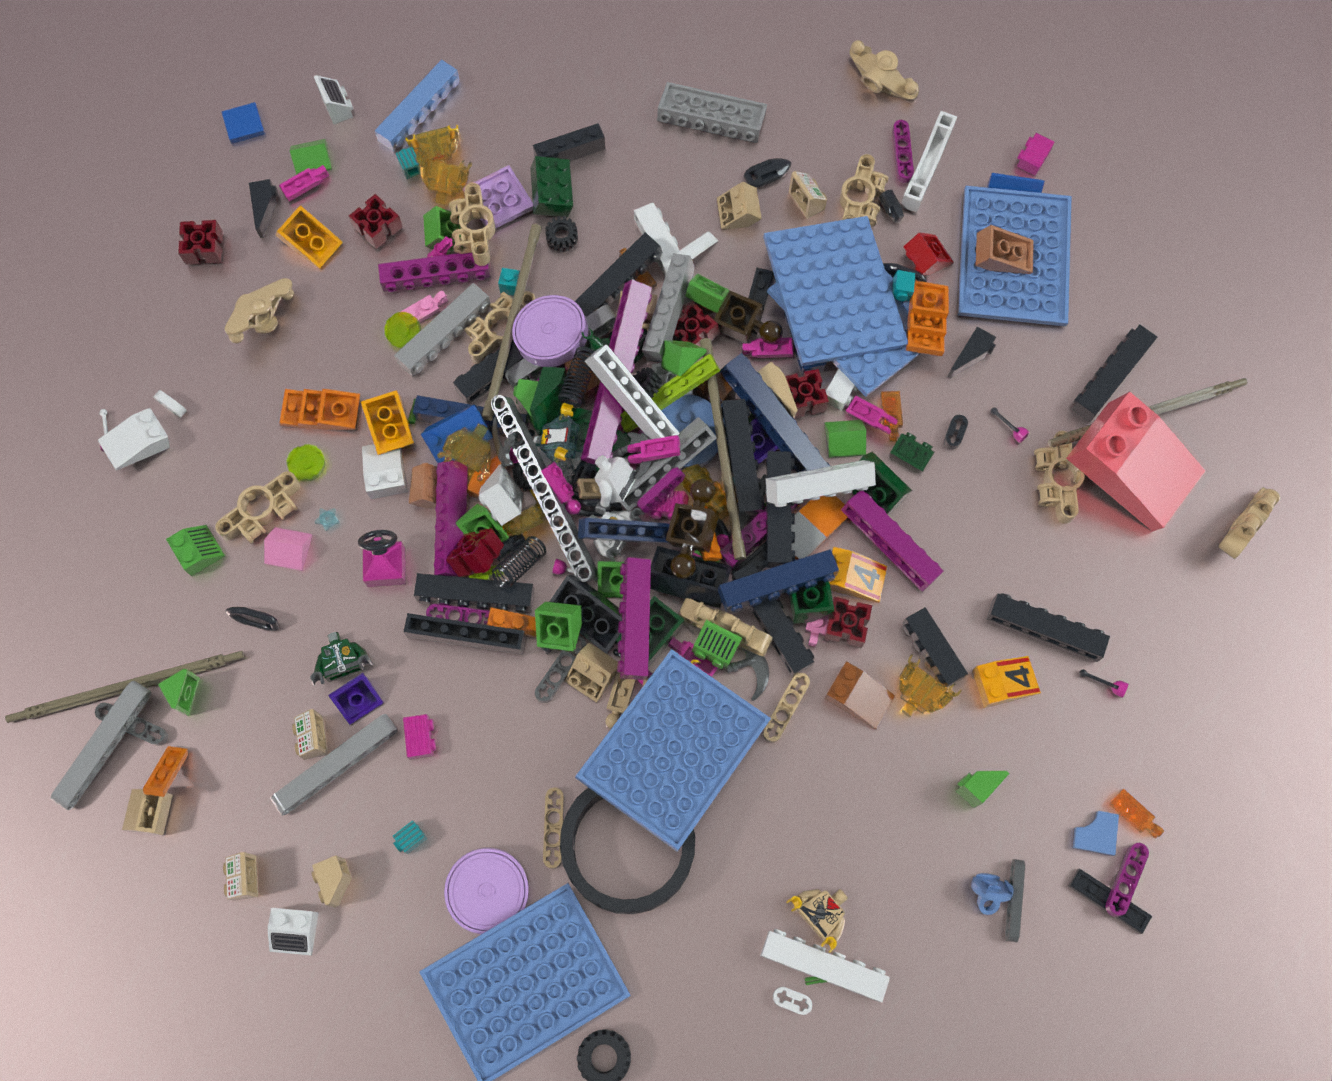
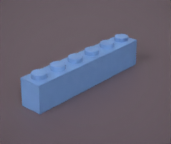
M441 59L375 130L377 140L393 152L400 147L405 138L413 134L415 128L420 123H423L427 115L434 111L440 101L445 99L448 93L458 85L460 81L458 70Z

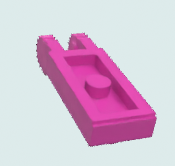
M858 396L854 397L846 409V412L875 429L878 428L888 435L891 433V430L881 424L883 419L894 425L898 422L884 410Z
M678 435L640 441L641 443L631 444L627 447L630 453L641 452L640 454L628 456V462L631 464L680 456V438Z

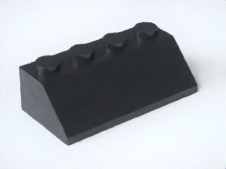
M657 546L651 563V590L684 599L689 598L699 603L703 602L706 605L721 608L722 601L718 588L719 585L728 582L732 566L715 561H704L703 558L692 555L696 563L695 572L689 578L681 579L676 577L671 571L672 559L681 552Z
M575 574L567 575L549 602L581 606L582 625L580 634L607 654L617 644L616 639L621 634L618 631L619 622L622 621L619 607L587 582L579 581Z

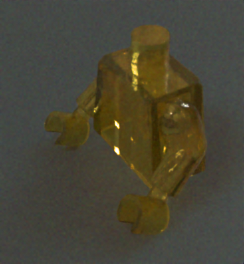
M418 152L416 160L419 163L420 175L425 187L431 193L436 194V204L445 205L446 196L455 197L468 184V170L472 167V163L469 162L468 167L464 165L465 160L459 166L430 160L427 163L428 153L425 152V159H422Z
M478 423L474 431L464 427L448 435L442 448L443 451L437 454L438 458H443L445 455L444 463L451 461L453 458L478 473L481 471L482 473L477 476V480L479 482L482 481L484 476L486 482L491 476L489 473L491 447L490 443L483 438L488 428Z
M910 654L908 664L905 665L899 677V690L902 693L900 698L906 702L901 711L908 717H911L916 710L923 714L926 711L932 713L943 709L953 700V697L958 696L962 692V689L958 693L953 692L952 687L956 683L952 684L948 689L920 669L918 665L921 659L919 657L916 663L912 662L913 654Z

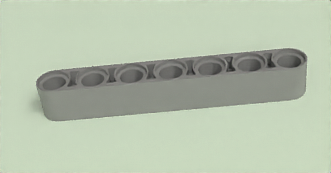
M604 305L585 318L588 328L593 331V335L600 338L614 328L617 315L609 305ZM587 339V341H586L584 347H587L588 345H590V341H589L588 339ZM522 359L505 372V378L514 389V386L518 385L519 379L536 381L541 375L543 367Z
M135 680L126 686L51 794L53 801L66 810L72 809L77 804L149 700L152 693L150 690Z
M387 714L379 716L277 791L270 799L282 816L290 813L397 733L398 729Z

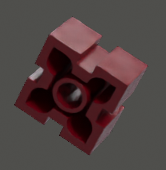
M374 194L365 202L366 207L363 209L358 207L349 215V219L353 228L362 236L365 234L367 241L377 249L387 241L386 236L389 233L393 236L403 226L399 215L390 207L387 209L385 202Z
M202 220L201 225H196L195 221L180 222L179 235L183 241H179L178 254L185 265L200 264V260L204 259L207 263H221L222 249L219 244L222 243L223 231L216 220Z
M691 302L682 310L683 316L678 319L672 339L675 341H688L701 347L700 340L710 338L713 341L720 334L717 322L709 315L704 317L702 309L694 302Z
M819 369L806 371L803 377H798L797 373L785 376L798 410L794 418L805 416L806 411H811V414L826 412L829 400L825 388L821 389L823 381Z
M492 528L480 530L478 534L476 532L466 533L457 543V549L452 550L446 561L459 577L471 576L474 573H485L491 568L493 560L500 555L504 544Z
M834 596L833 604L835 610L828 616L833 619H829L827 622L824 639L838 643L840 639H846V645L862 648L868 628L863 627V625L867 626L873 605L857 602L855 606L849 605V600ZM845 620H849L850 625H847Z

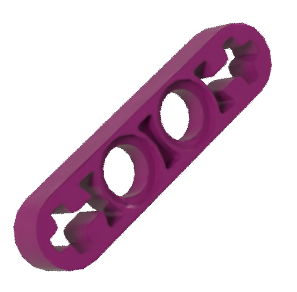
M897 120L892 130L897 179L901 183H909L914 175L910 129L907 121ZM898 127H901L903 130L902 135H900V128ZM904 141L907 146L901 147L898 145V142ZM906 156L908 161L902 162L899 157ZM904 168H906V174L908 176H905V174H903Z
M432 604L427 608L426 616L433 617L431 612L437 609L439 613L445 614L446 619H449L450 613L457 611L460 613L457 621L469 622V616L477 614L479 620L476 623L482 624V615H485V619L488 620L490 611ZM436 615L437 618L444 619L443 615Z
M1139 842L1131 845L1126 852L1105 906L1108 914L1113 917L1122 916L1128 910L1149 857V849L1143 843ZM1140 849L1139 853L1141 854V856L1137 857L1136 861H1134L1133 859H1135L1137 855V852L1134 850ZM1127 865H1131L1135 868V876H1131L1127 873ZM1120 883L1128 886L1129 891L1127 894H1123L1119 890ZM1119 898L1123 899L1118 904L1120 910L1115 911V906L1112 904L1117 903Z

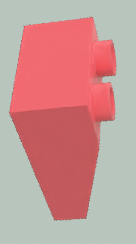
M1130 391L1105 406L1066 458L1152 532L1166 526L1205 472V469L1164 421Z

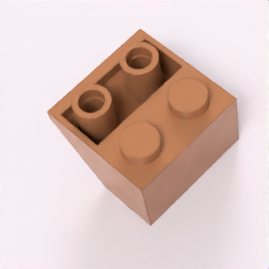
M423 463L412 468L409 504L421 508L435 509L437 466Z

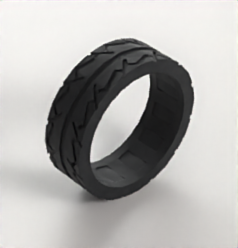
M587 788L575 799L567 811L561 828L560 853L563 867L571 883L585 899L601 909L616 914H638L651 911L666 903L680 890L689 875L695 855L694 829L682 845V855L677 869L660 889L650 895L637 899L610 897L597 891L585 880L576 861L575 838L579 824L585 814L597 802L604 799L590 788Z

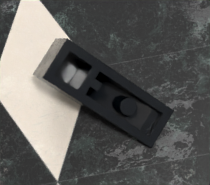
M270 179L249 183L255 229L260 238L265 236L277 204L276 196H278V190L276 185L273 186Z
M976 327L947 377L952 378L980 362L987 353L991 355L996 347V344H994L996 336Z

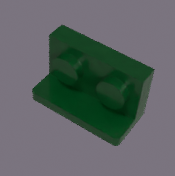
M909 432L906 434L901 433L890 453L923 472L935 453L932 450L933 446L925 441L922 444L916 441L917 437Z

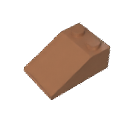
M989 225L977 233L976 266L989 271L1031 274L1033 273L1034 240Z

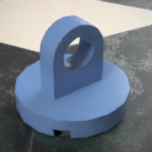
M980 873L976 875V878H972L971 888L978 894L977 905L983 914L992 915L998 911L1001 902L1011 900L1014 889L1007 880L1004 882L1000 881V877L988 873ZM986 901H993L992 905L984 907Z

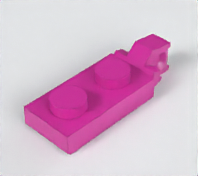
M324 165L317 169L308 168L281 183L279 187L287 200L291 201L322 183V180L327 178L329 174Z
M756 338V340L751 341L749 344H742V354L752 355L753 358L793 357L792 338H781L775 344H767L761 338Z
M673 637L668 647L689 662L698 660L701 663L694 664L696 667L711 677L714 675L718 668L707 659L697 658L691 652L694 644L685 640L681 643Z

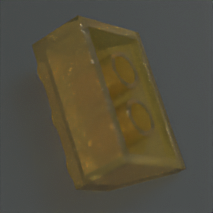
M695 464L681 470L685 474V478L680 484L689 494L690 488L696 480H709L714 485L715 495L705 506L708 509H712L719 516L718 520L721 519L723 521L729 516L725 492L722 490L723 487L718 481H713L705 467L701 468L699 464Z

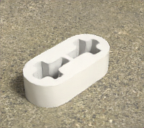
M161 390L153 396L156 401L180 418L187 411L182 405Z
M779 987L773 993L775 1004L787 1010L805 1015L812 1009L811 999L804 994L786 987ZM783 990L786 991L785 995L792 998L791 1002L784 1000L780 1003V998L777 997V994L782 993ZM804 998L808 1008H803L800 1011V1006L794 1004V1000L802 1001Z

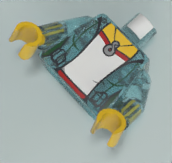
M567 403L562 404L559 417L543 426L542 435L534 437L536 447H540V450L546 454V457L556 464L562 460L565 461L566 458L575 459L579 425L570 418V416H573L571 411L573 405Z

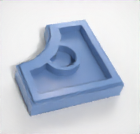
M1097 811L1094 820L1088 826L1074 828L1072 848L1115 856L1119 815Z

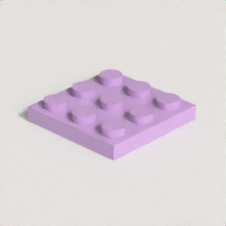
M509 165L474 182L481 188L484 206L489 208L493 214L495 228L533 210V202ZM480 218L483 225L487 226L488 221Z

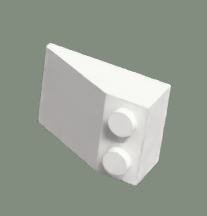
M151 408L130 416L98 439L99 444L116 471L170 448L168 436Z
M374 444L362 446L363 475L366 493L369 498L376 499L407 493L408 489L401 448L377 455Z
M500 464L480 488L479 500L483 506L487 505L492 518L502 526L521 514L523 492L505 467Z

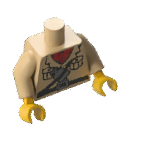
M819 889L803 891L797 896L788 899L786 903L792 902L794 904V908L791 911H798L816 934L824 940L821 946L823 947L825 944H828L830 946L828 952L831 953L837 946V941L842 935L845 924L843 917L845 912L840 907L848 899L845 893L839 889L831 896L826 890L822 892Z

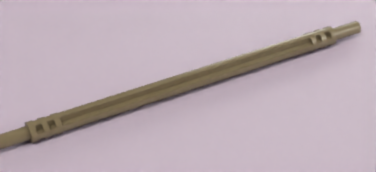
M1246 378L1233 382L1227 381L1148 407L1157 415L1229 393L1235 388L1247 385L1248 382ZM1091 425L1048 440V445L1053 447L1062 443L1069 444L1078 441Z
M238 651L227 655L220 654L25 708L24 711L6 715L5 719L7 723L25 718L32 719L121 694L126 686L134 680L142 686L148 687L163 682L182 669H187L193 674L224 666L228 662L244 658L243 651Z

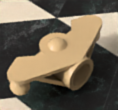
M856 40L852 43L849 51L850 57L862 75V82L869 90L875 93L883 92L907 100L917 98L919 92L917 82L913 81L912 78L904 79L896 69L898 59L893 52L884 50L875 55L872 54L871 47L864 46L862 41Z
M283 278L249 294L242 295L237 300L235 309L224 328L225 332L229 335V340L232 343H241L244 339L242 332L250 328H255L258 333H268L274 330L278 324L274 313L280 299L290 300L294 296L292 281Z

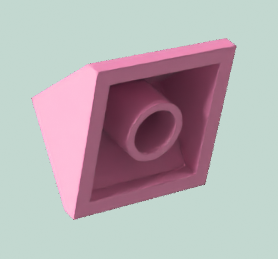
M275 527L264 539V563L303 571L313 535Z

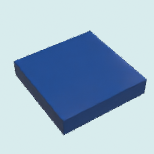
M255 102L222 111L231 144L265 135Z

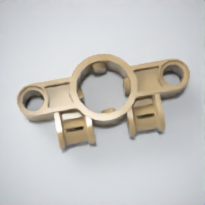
M869 154L860 157L855 176L844 182L840 194V204L845 210L842 220L868 216L871 227H874L877 223L876 216L880 212V207L873 203L874 197H879L885 192L884 187L889 179L887 175L873 171L875 159ZM851 189L863 190L868 194V199L861 203L854 202L847 197V192Z
M470 183L465 187L464 199L452 200L449 203V209L452 213L450 220L454 224H460L461 228L452 233V237L455 240L454 251L459 254L472 252L474 262L479 266H484L490 261L488 241L495 234L496 228L491 210L483 204L480 186L476 183ZM481 218L488 221L487 226L482 229L471 230L467 228V224L471 220Z
M529 291L524 292L520 311L527 305L524 304L525 302L535 300L533 293ZM502 292L500 294L501 297L490 304L492 311L488 313L485 321L480 317H476V321L469 328H465V332L473 340L468 346V352L472 362L476 364L481 363L487 355L501 347L503 336H497L495 332L490 331V328L498 320H508L513 299L505 292ZM475 351H481L479 354H473Z
M1058 431L1053 438L1063 436L1066 431ZM1063 443L1050 448L1034 450L1037 460L1035 470L1045 471L1044 484L1037 486V490L1040 492L1039 506L1055 507L1056 517L1063 524L1070 523L1078 514L1077 489L1084 481V473L1066 459L1072 451V443ZM1059 467L1070 470L1074 474L1073 482H1075V485L1070 487V485L1061 486L1057 484L1054 480L1052 469ZM1064 510L1069 511L1071 516L1066 515Z
M287 471L281 473L264 487L251 486L245 489L238 498L237 507L218 520L215 525L216 531L225 540H232L242 533L252 544L253 540L259 535L267 533L262 526L272 522L277 514L284 520L287 514L298 509L289 498L300 488L298 479L292 472ZM293 480L290 485H286L287 481ZM256 496H266L270 501L268 510H265L260 516H251L246 510L250 500L255 499ZM230 526L227 532H223L226 527Z
M1262 487L1231 525L1229 532L1218 548L1233 559H1236L1268 519L1274 506L1280 500L1279 493L1273 489Z
M689 598L685 599L678 613L685 620L684 622L702 629L705 621L708 620L742 637L739 647L759 656H765L773 639L769 634L756 629L754 625H747L739 618L717 608L712 609L705 606L703 602L699 603Z

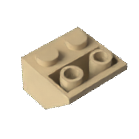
M741 182L717 197L721 229L723 230L749 227L762 219L757 188L745 182Z
M588 643L578 653L565 682L597 703L615 678L618 661L591 643Z
M132 789L122 830L163 836L173 795L166 793L164 797L146 795L143 789Z
M336 855L312 865L314 871L311 872L314 882L318 883L320 888L318 896L321 903H325L326 906L330 907L339 906L352 879L346 860Z

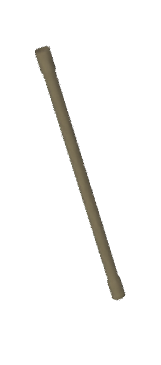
M532 224L516 290L488 397L484 405L482 418L487 421L493 420L494 411L491 401L499 393L513 338V324L520 311L536 245L542 229L538 224Z
M705 338L700 340L701 347L707 350L702 357L704 358L708 354L714 356L711 339ZM715 374L707 379L733 540L734 559L743 560L746 559V553L741 535Z

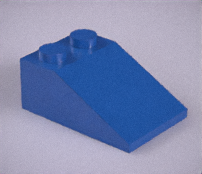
M475 404L426 427L421 433L437 463L446 460L454 461L493 438Z

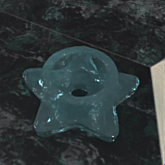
M322 508L319 509L320 516L315 520V524L323 525L325 531H328L335 524H339V520L335 517V508L328 511Z

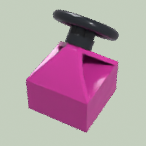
M374 530L363 534L358 539V545L363 549V582L367 587L406 585V550L402 541H397L398 537L393 531ZM382 535L391 537V540L383 539Z

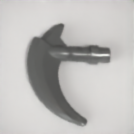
M494 417L493 441L495 451L501 464L506 467V465L513 464L509 458V452L515 443V436L509 434L505 439L503 447L498 434L497 417Z
M629 432L630 444L613 451V457H623L624 454L628 453L627 447L629 445L649 440L648 437L643 433L640 435ZM652 460L641 462L640 469L635 476L637 480L648 470Z
M742 648L746 653V658L742 661L730 663L726 671L727 673L736 672L738 669L747 666L753 668L757 678L756 691L751 698L754 701L763 693L768 684L769 667L764 656H759Z

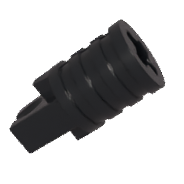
M891 189L883 192L879 196V200L886 213L894 223L901 222L904 214L896 195Z
M519 532L513 536L510 535L507 540L502 541L504 546L496 559L500 562L525 541L524 536Z

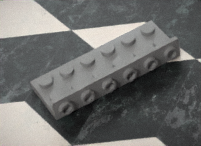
M667 82L658 106L657 121L758 143L767 104Z

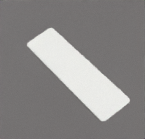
M708 231L676 254L689 255L693 259L718 240Z

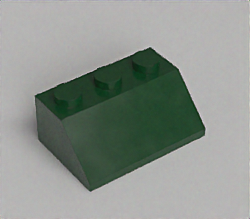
M870 452L862 456L859 461L874 462L876 485L868 486V489L863 491L869 494L872 500L889 515L913 490L874 452ZM854 489L852 494L856 495L860 490Z
M823 580L817 582V585L812 588L802 587L796 593L789 594L794 624L816 621L835 610L830 582L825 583Z

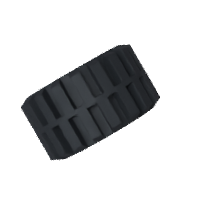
M603 1029L594 1031L579 1046L577 1067L581 1072V1076L587 1081H621L626 1076L631 1063L629 1045L622 1035L613 1030ZM603 1044L611 1046L617 1054L615 1066L606 1072L597 1070L591 1060L594 1049Z

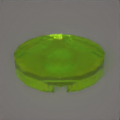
M397 312L386 321L384 327L385 336L393 346L403 348L421 331V324L413 314Z
M310 444L298 446L288 455V470L300 481H312L323 472L325 457L316 446Z

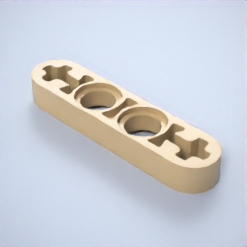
M805 673L795 674L770 717L771 719L763 731V737L767 742L775 743L780 739L808 689L810 679ZM803 678L806 685H801L797 692L795 690L798 684L796 679L800 680ZM788 694L796 696L797 702L795 704L787 703L786 696ZM779 711L786 712L787 719L779 721L776 713ZM772 721H774L777 725L783 726L782 729L779 726L776 729L775 733L778 735L777 737H769V732H767V730L771 731L775 725L774 723H771Z
M555 787L550 788L545 796L543 862L550 869L559 867L562 862L560 834L564 819V794L559 788ZM553 792H557V795L560 796V799L556 800V806H561L560 809H548L549 805L553 806V800L549 799ZM557 812L560 815L559 821L554 824L549 822V814ZM554 832L559 835V841L556 844L548 842L547 838L550 833ZM547 847H559V851H554L555 857L558 858L554 865L547 861V857H551V850L547 851Z

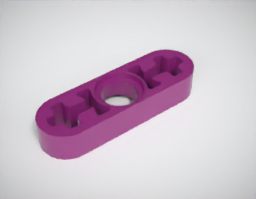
M678 467L670 470L639 499L638 507L644 513L650 512L684 480L685 474Z

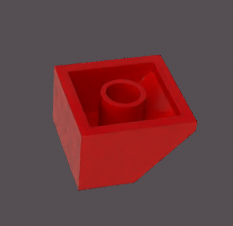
M919 232L903 246L907 257L916 265V271L923 275L931 276L954 263L938 237L934 234Z

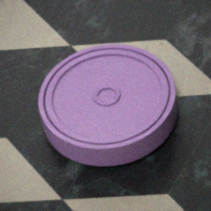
M559 295L543 296L528 303L518 313L512 329L514 342L523 358L541 367L559 366L572 360L576 348L584 347L587 339L582 337L581 332L584 333V336L588 337V324L582 309L573 300Z
M493 847L472 850L459 858L451 868L445 882V903L450 915L461 927L473 933L482 934L525 908L528 899V880L524 868L513 855L504 850Z

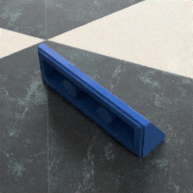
M991 173L987 188L1042 193L1045 181Z

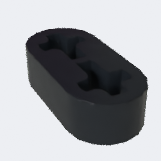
M959 414L952 418L944 438V445L947 448L953 450L961 444L968 426V420L965 416ZM961 421V426L959 430H957V422ZM955 434V442L951 443V438Z

